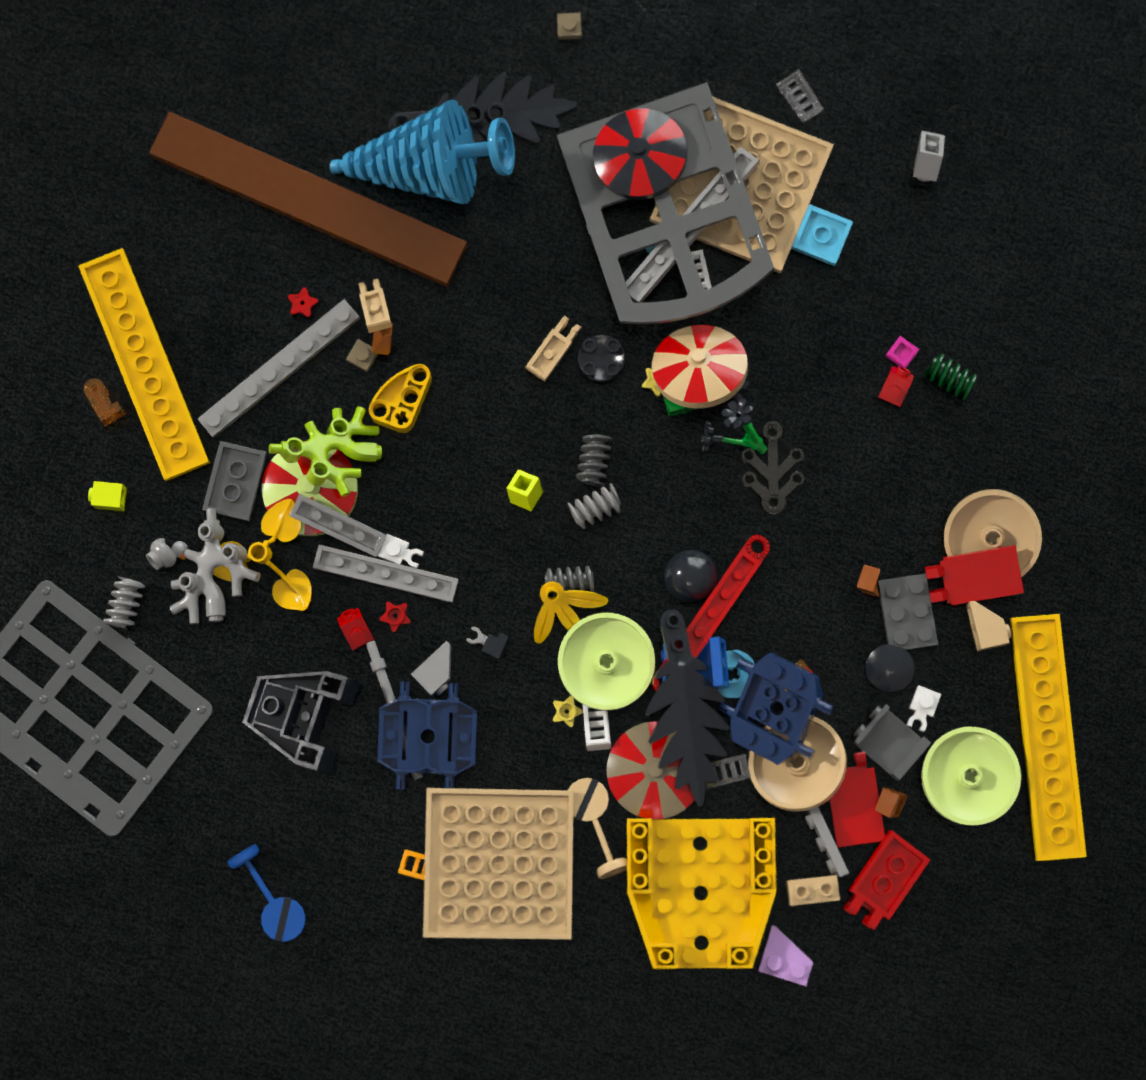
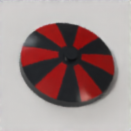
M633 109L615 116L601 129L593 148V162L598 177L611 192L627 199L644 200L659 196L676 184L684 172L688 151L683 132L673 119L656 110Z

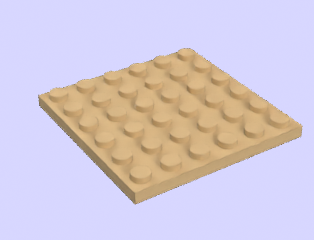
M713 97L733 155L742 147L759 160V165L744 181V186L771 257L774 271L781 273L831 153L833 144ZM711 109L703 112L706 122L714 120ZM718 169L679 181L669 189L678 215L682 216L720 172ZM656 205L650 222L659 224L662 219ZM736 218L705 227L695 239L752 261ZM757 237L749 240L752 250L760 248Z
M427 788L423 937L571 939L573 791Z

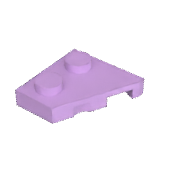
M771 925L758 971L806 986L813 962L776 926Z

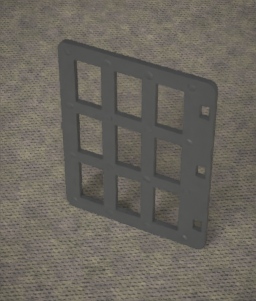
M42 581L0 633V675L33 700L16 724L0 712V752L105 834L116 836L125 828L213 713V707L205 698L136 647V643L129 637L126 639L108 624L103 623L100 618L51 581ZM48 602L87 631L70 654L31 625ZM21 636L60 665L43 689L4 660ZM100 641L139 671L122 694L82 664ZM72 676L112 705L95 729L55 699ZM151 681L191 710L174 734L134 704ZM45 711L49 712L85 740L68 763L28 734ZM124 715L164 745L147 769L107 739ZM97 750L137 780L120 804L80 774ZM31 758L42 765L38 773L27 765ZM90 803L101 811L97 818L85 810Z

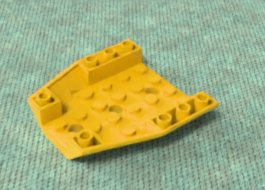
M775 818L627 819L628 896L653 969L753 967L776 894ZM703 837L706 839L707 847L705 850L697 851L694 848L693 841L695 838ZM703 886L707 889L708 895L705 900L699 901L694 897L696 887ZM698 936H705L708 939V947L706 949L698 950L695 947L694 941Z

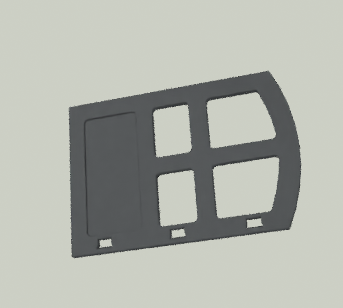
M707 82L633 109H652L673 119L683 132L688 151L684 172L677 182L718 169L729 195L726 201L680 216L677 214L670 191L668 190L654 197L662 219L661 223L617 239H611L602 215V209L628 199L614 194L601 182L593 162V148L601 129L607 122L619 114L557 135L587 223L588 233L591 235L620 323H666L704 314L742 296L775 270ZM711 109L714 120L706 122L703 112ZM734 173L737 184L729 186L726 175ZM736 218L752 261L727 280L706 290L703 288L686 235L728 219ZM757 237L760 248L752 250L749 240ZM663 242H669L683 279L687 296L670 301L633 302L618 262L619 258Z

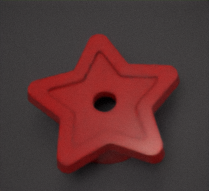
M303 288L298 295L288 296L293 304L290 311L291 315L300 313L309 318L312 306L318 303V299L309 296L307 288Z
M387 602L386 613L379 620L389 623L392 632H395L400 624H409L411 622L405 614L407 604L403 603L395 606Z

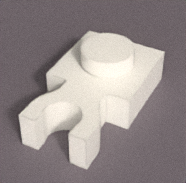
M387 534L378 557L400 565L404 560L412 568L418 569L419 564L412 562L411 559L414 555L423 557L424 551L419 549L410 550L408 549L409 542Z
M918 685L909 709L915 712L908 719L906 725L912 727L913 721L919 720L921 722L919 731L925 732L927 726L926 716H934L941 694Z

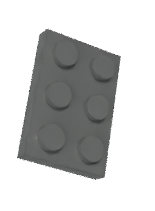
M220 441L202 510L206 512V509L215 508L217 515L250 522L268 453Z
M926 574L879 580L877 583L888 644L900 646L905 650L937 646L938 640Z

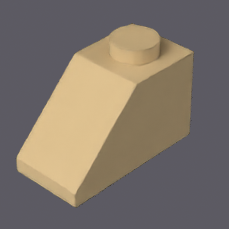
M975 601L966 604L977 651L1000 647L1010 643L1011 630L1008 624L1005 625L1003 618Z

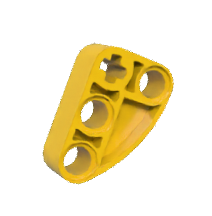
M416 364L390 378L379 389L369 406L372 420L381 426L400 433H407L412 430L431 385L432 378L428 367L423 364ZM419 372H424L427 375L426 379L421 382L414 380V376ZM409 394L418 396L417 401L412 404L407 403L405 399ZM379 407L387 409L386 414L382 417L374 415L375 410ZM403 416H406L408 422H403V425H400L398 418L402 419Z

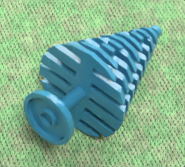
M452 99L444 102L439 107L431 109L427 114L425 112L415 120L408 121L404 126L401 125L393 129L392 132L385 133L380 138L369 141L366 146L361 145L357 147L355 152L349 151L345 153L342 160H332L330 162V170L333 174L344 172L347 177L356 178L357 176L365 181L372 179V182L375 184H386L387 187L391 188L398 187L408 192L412 190L413 193L426 194L433 198L439 197L442 200L467 204L473 196V186H476L477 173L474 164H477L476 157L490 156L495 171L502 176H507L512 173L514 168L515 147L510 126L504 118H496L491 122L488 129V141L474 143L468 117L462 106H458V102Z

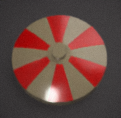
M658 722L642 723L627 730L615 742L607 762V779L616 800L627 811L646 819L673 817L687 809L694 801L688 784L679 789L674 788L676 774L682 758L661 769L658 768L659 761L667 744L677 732L675 731L649 744V738Z

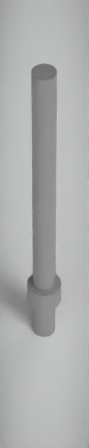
M375 641L366 643L372 660L370 665L373 672L377 674L386 703L388 704L396 699L385 671L387 666L384 658L380 657ZM403 722L402 748L406 756L407 730ZM412 773L414 780L423 778L422 773Z

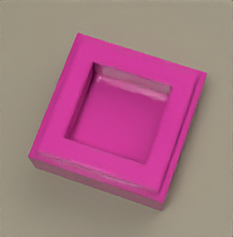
M900 336L888 351L886 357L898 366L906 368L919 349Z

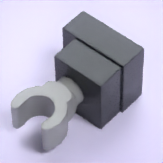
M472 627V631L477 632L478 637L475 640L467 638L468 643L484 645L481 650L484 654L501 661L510 641L509 636L499 633L498 637L490 634L486 636L477 627Z

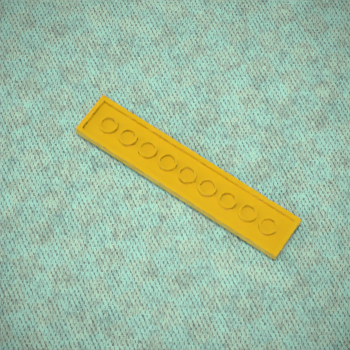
M121 248L79 265L164 480H171L209 464V459L125 251Z
M1060 614L1010 618L1036 861L1086 857Z

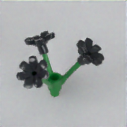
M749 380L745 381L740 390L733 396L734 401L728 404L730 410H722V416L727 418L724 424L727 427L734 426L736 429H740L743 426L747 432L744 438L739 440L714 434L711 422L706 421L705 435L701 436V443H703L702 452H708L709 446L712 443L722 444V442L750 447L752 450H757L760 454H764L767 451L768 447L763 443V439L758 436L749 416L753 413V408L751 405L747 406V402L742 395L743 391L750 385Z

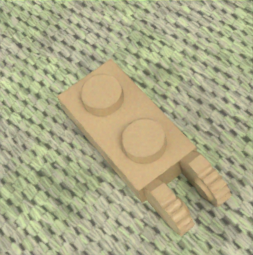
M378 279L373 280L374 290L369 292L364 282L359 283L361 292L359 295L369 333L392 327L383 289L380 287Z
M565 316L555 329L550 331L525 367L544 382L570 348L572 341L581 329L576 324L567 337L561 335L560 333L569 321Z

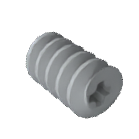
M611 483L609 484L610 491L605 487H601V495L593 491L592 499L588 495L583 496L584 503L579 499H575V507L568 503L570 512L577 525L579 524L585 529L586 520L591 525H594L595 516L600 521H603L602 513L605 512L611 517L612 508L617 513H620L621 503Z
M118 577L122 581H116L113 585L119 590L111 592V595L116 600H109L108 602L114 609L106 610L105 613L111 618L103 619V623L127 629L126 626L135 624L129 617L137 616L132 607L140 606L134 599L143 596L137 589L145 588V585L135 580Z

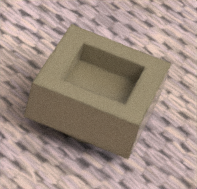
M580 13L557 14L558 39H581Z
M358 339L346 360L368 373L378 354L372 353V346Z

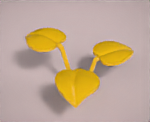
M286 499L271 507L262 519V532L272 536V538L265 540L263 543H253L249 547L247 558L243 564L248 568L246 562H250L251 559L259 564L266 563L282 578L273 585L272 595L275 602L286 609L304 611L308 608L312 598V587L309 578L305 573L297 569L289 571L285 576L270 561L272 551L268 547L269 544L275 542L276 538L282 542H289L295 539L301 531L302 522L289 516L294 501ZM228 541V542H225V543L221 544V547L223 548V546L226 545V544H228V543H233V544H237V545H241V544H239V543H237V542H234V541ZM220 565L214 569L213 575L223 580L231 581V573L226 566Z

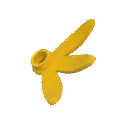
M547 582L540 590V597L544 604L535 623V642L542 643L547 638L553 626L555 613H557L559 620L568 631L580 621L569 604L581 608H596L606 605L608 598L589 591H564L559 583ZM551 591L557 593L553 598L548 596V593Z

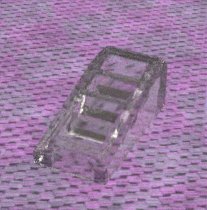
M797 70L776 84L803 122L824 110L800 70ZM795 81L797 85L790 89L788 85ZM801 88L803 92L795 97L793 93ZM806 96L809 100L800 105L798 101ZM812 103L814 108L805 113L803 109Z
M745 754L711 762L715 772V767L720 766L723 780L712 783L705 781V789L751 778ZM736 761H739L742 775L739 776L737 775L734 763ZM725 764L730 765L732 778H728Z

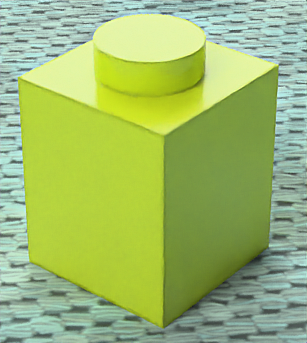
M519 469L507 486L510 503L532 511L543 493L539 478Z
M94 481L93 488L90 487L88 501L91 502L95 509L124 511L127 488L123 484Z

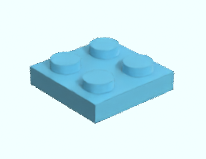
M809 204L791 249L835 266L853 221Z

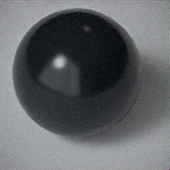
M697 550L681 551L673 556L666 565L664 572L665 586L668 592L680 602L688 604L702 602L709 597L717 585L718 571L716 565L703 552Z

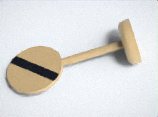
M584 778L577 780L567 790L573 791V817L581 821L593 822L608 861L598 868L597 874L599 879L612 877L626 871L627 858L613 860L598 818L604 814L608 806L607 790L596 779Z

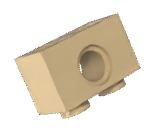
M837 875L785 881L788 906L840 900Z

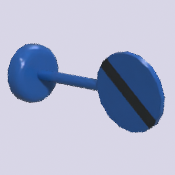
M254 844L235 855L227 864L232 869H236L243 864L246 865L269 902L265 906L261 917L264 932L274 940L289 941L296 938L302 932L305 925V913L302 906L291 898H273L250 862L259 853L257 844Z

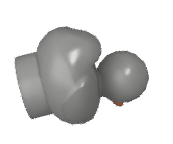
M160 538L153 541L150 552L146 554V558L156 570L162 566L172 567L176 563V557L185 560L184 552L188 549V546L182 541H177L170 549L165 543V539Z

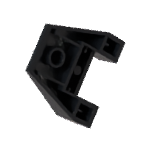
M328 671L258 676L242 722L295 764L330 775L337 752L319 746L317 743L331 701L335 700L353 705L360 682Z

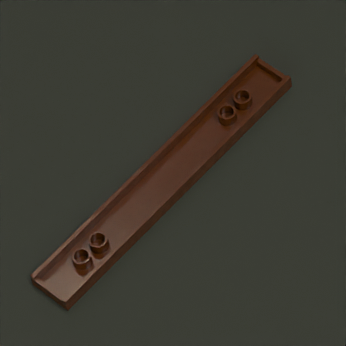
M172 112L168 113L149 152L151 157L445 287L449 286L462 255L467 248V241Z

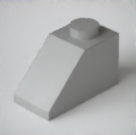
M925 131L921 132L913 177H917L922 181H937L943 159L944 135Z
M446 641L411 674L432 697L436 694L438 696L442 695L449 688L447 683L450 681L451 645Z

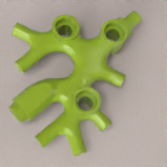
M363 407L356 408L351 422H347L342 418L341 408H334L332 410L333 421L326 435L320 433L314 422L310 421L304 425L310 436L308 441L302 442L299 438H290L287 441H281V444H269V453L280 454L288 463L297 462L301 456L309 458L312 461V465L307 473L309 483L314 486H320L326 479L330 480L337 487L341 497H345L350 494V491L344 480L346 478H360L361 469L333 466L328 461V452L337 449L354 460L375 462L381 459L382 448L381 445L376 443H356L351 439L352 435H379L378 426H365L362 424L366 411Z

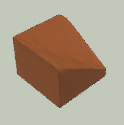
M392 322L391 328L374 332L372 353L389 355L392 341Z
M864 565L857 588L864 594L879 597L877 580L880 569Z
M883 788L875 810L889 818L899 817L907 795L893 788Z

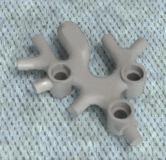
M215 508L206 509L207 520L198 528L200 539L205 541L203 550L196 552L186 549L184 552V558L196 562L198 566L197 573L185 572L179 577V580L171 581V588L173 590L182 589L186 592V595L179 602L170 606V610L175 615L187 608L189 610L190 624H199L198 597L201 594L206 596V617H209V622L224 621L223 617L226 616L224 595L220 587L213 580V571L217 566H226L230 570L233 597L242 596L241 583L244 578L258 582L261 576L259 572L244 566L243 562L247 558V551L243 546L228 543L223 548L221 547L219 542L224 537V530L220 526L219 520H216Z

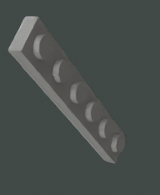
M323 545L318 546L313 564V569L450 603L454 601L459 582L457 578Z

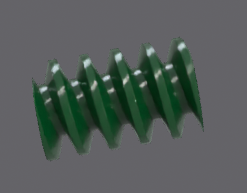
M943 353L938 357H934L923 377L931 374L930 382L932 383L939 379L938 387L940 388L948 384L946 390L948 393L955 388V397L957 398L963 393L964 401L976 382L977 374L974 373L968 377L969 369L967 368L959 372L961 366L959 363L952 368V359L950 358L943 362Z

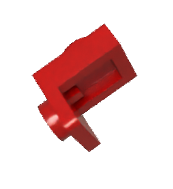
M892 366L879 394V398L900 407L914 375L910 374L911 372L904 367L898 366L896 368Z
M359 608L346 610L337 618L340 628L352 650L374 640Z

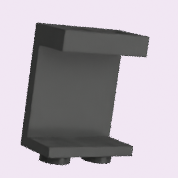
M886 704L882 709L879 706L875 708L869 715V718L872 719L866 727L862 724L853 734L856 739L852 743L862 752H865L870 759L892 778L898 781L931 742L925 737L921 738L889 711L890 707Z

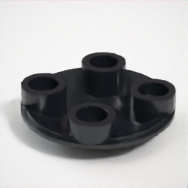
M596 335L584 340L578 353V364L585 376L594 381L602 382L613 379L621 372L625 363L623 347L617 339L607 335Z
M882 644L873 650L867 659V677L871 684L881 691L896 692L902 690L913 678V658L900 646Z

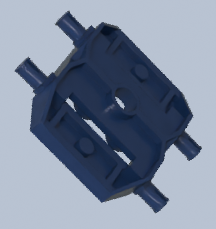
M768 653L753 665L743 659H739L737 662L739 664L736 665V668L748 673L749 677L736 708H733L723 702L720 704V708H718L719 712L729 716L731 719L732 741L777 765L784 763L798 753L811 760L815 750L803 745L808 733L809 724L817 710L830 715L834 709L833 705L822 701L823 692L819 676L774 653ZM776 701L781 702L784 710L781 715L777 714L774 710ZM749 717L790 738L789 741L749 721Z
M400 681V696H398V699L379 708L377 762L395 772V789H400V780H402L401 789H406V775L408 773L444 774L445 788H449L450 781V789H454L455 776L475 765L477 711L459 701V684L454 683L453 693V683H448L447 700L411 699L409 696L410 682H406L404 691V682ZM404 711H408L406 760H402ZM449 713H452L450 761H447ZM425 729L432 730L435 735L434 740L428 744L421 740V733Z

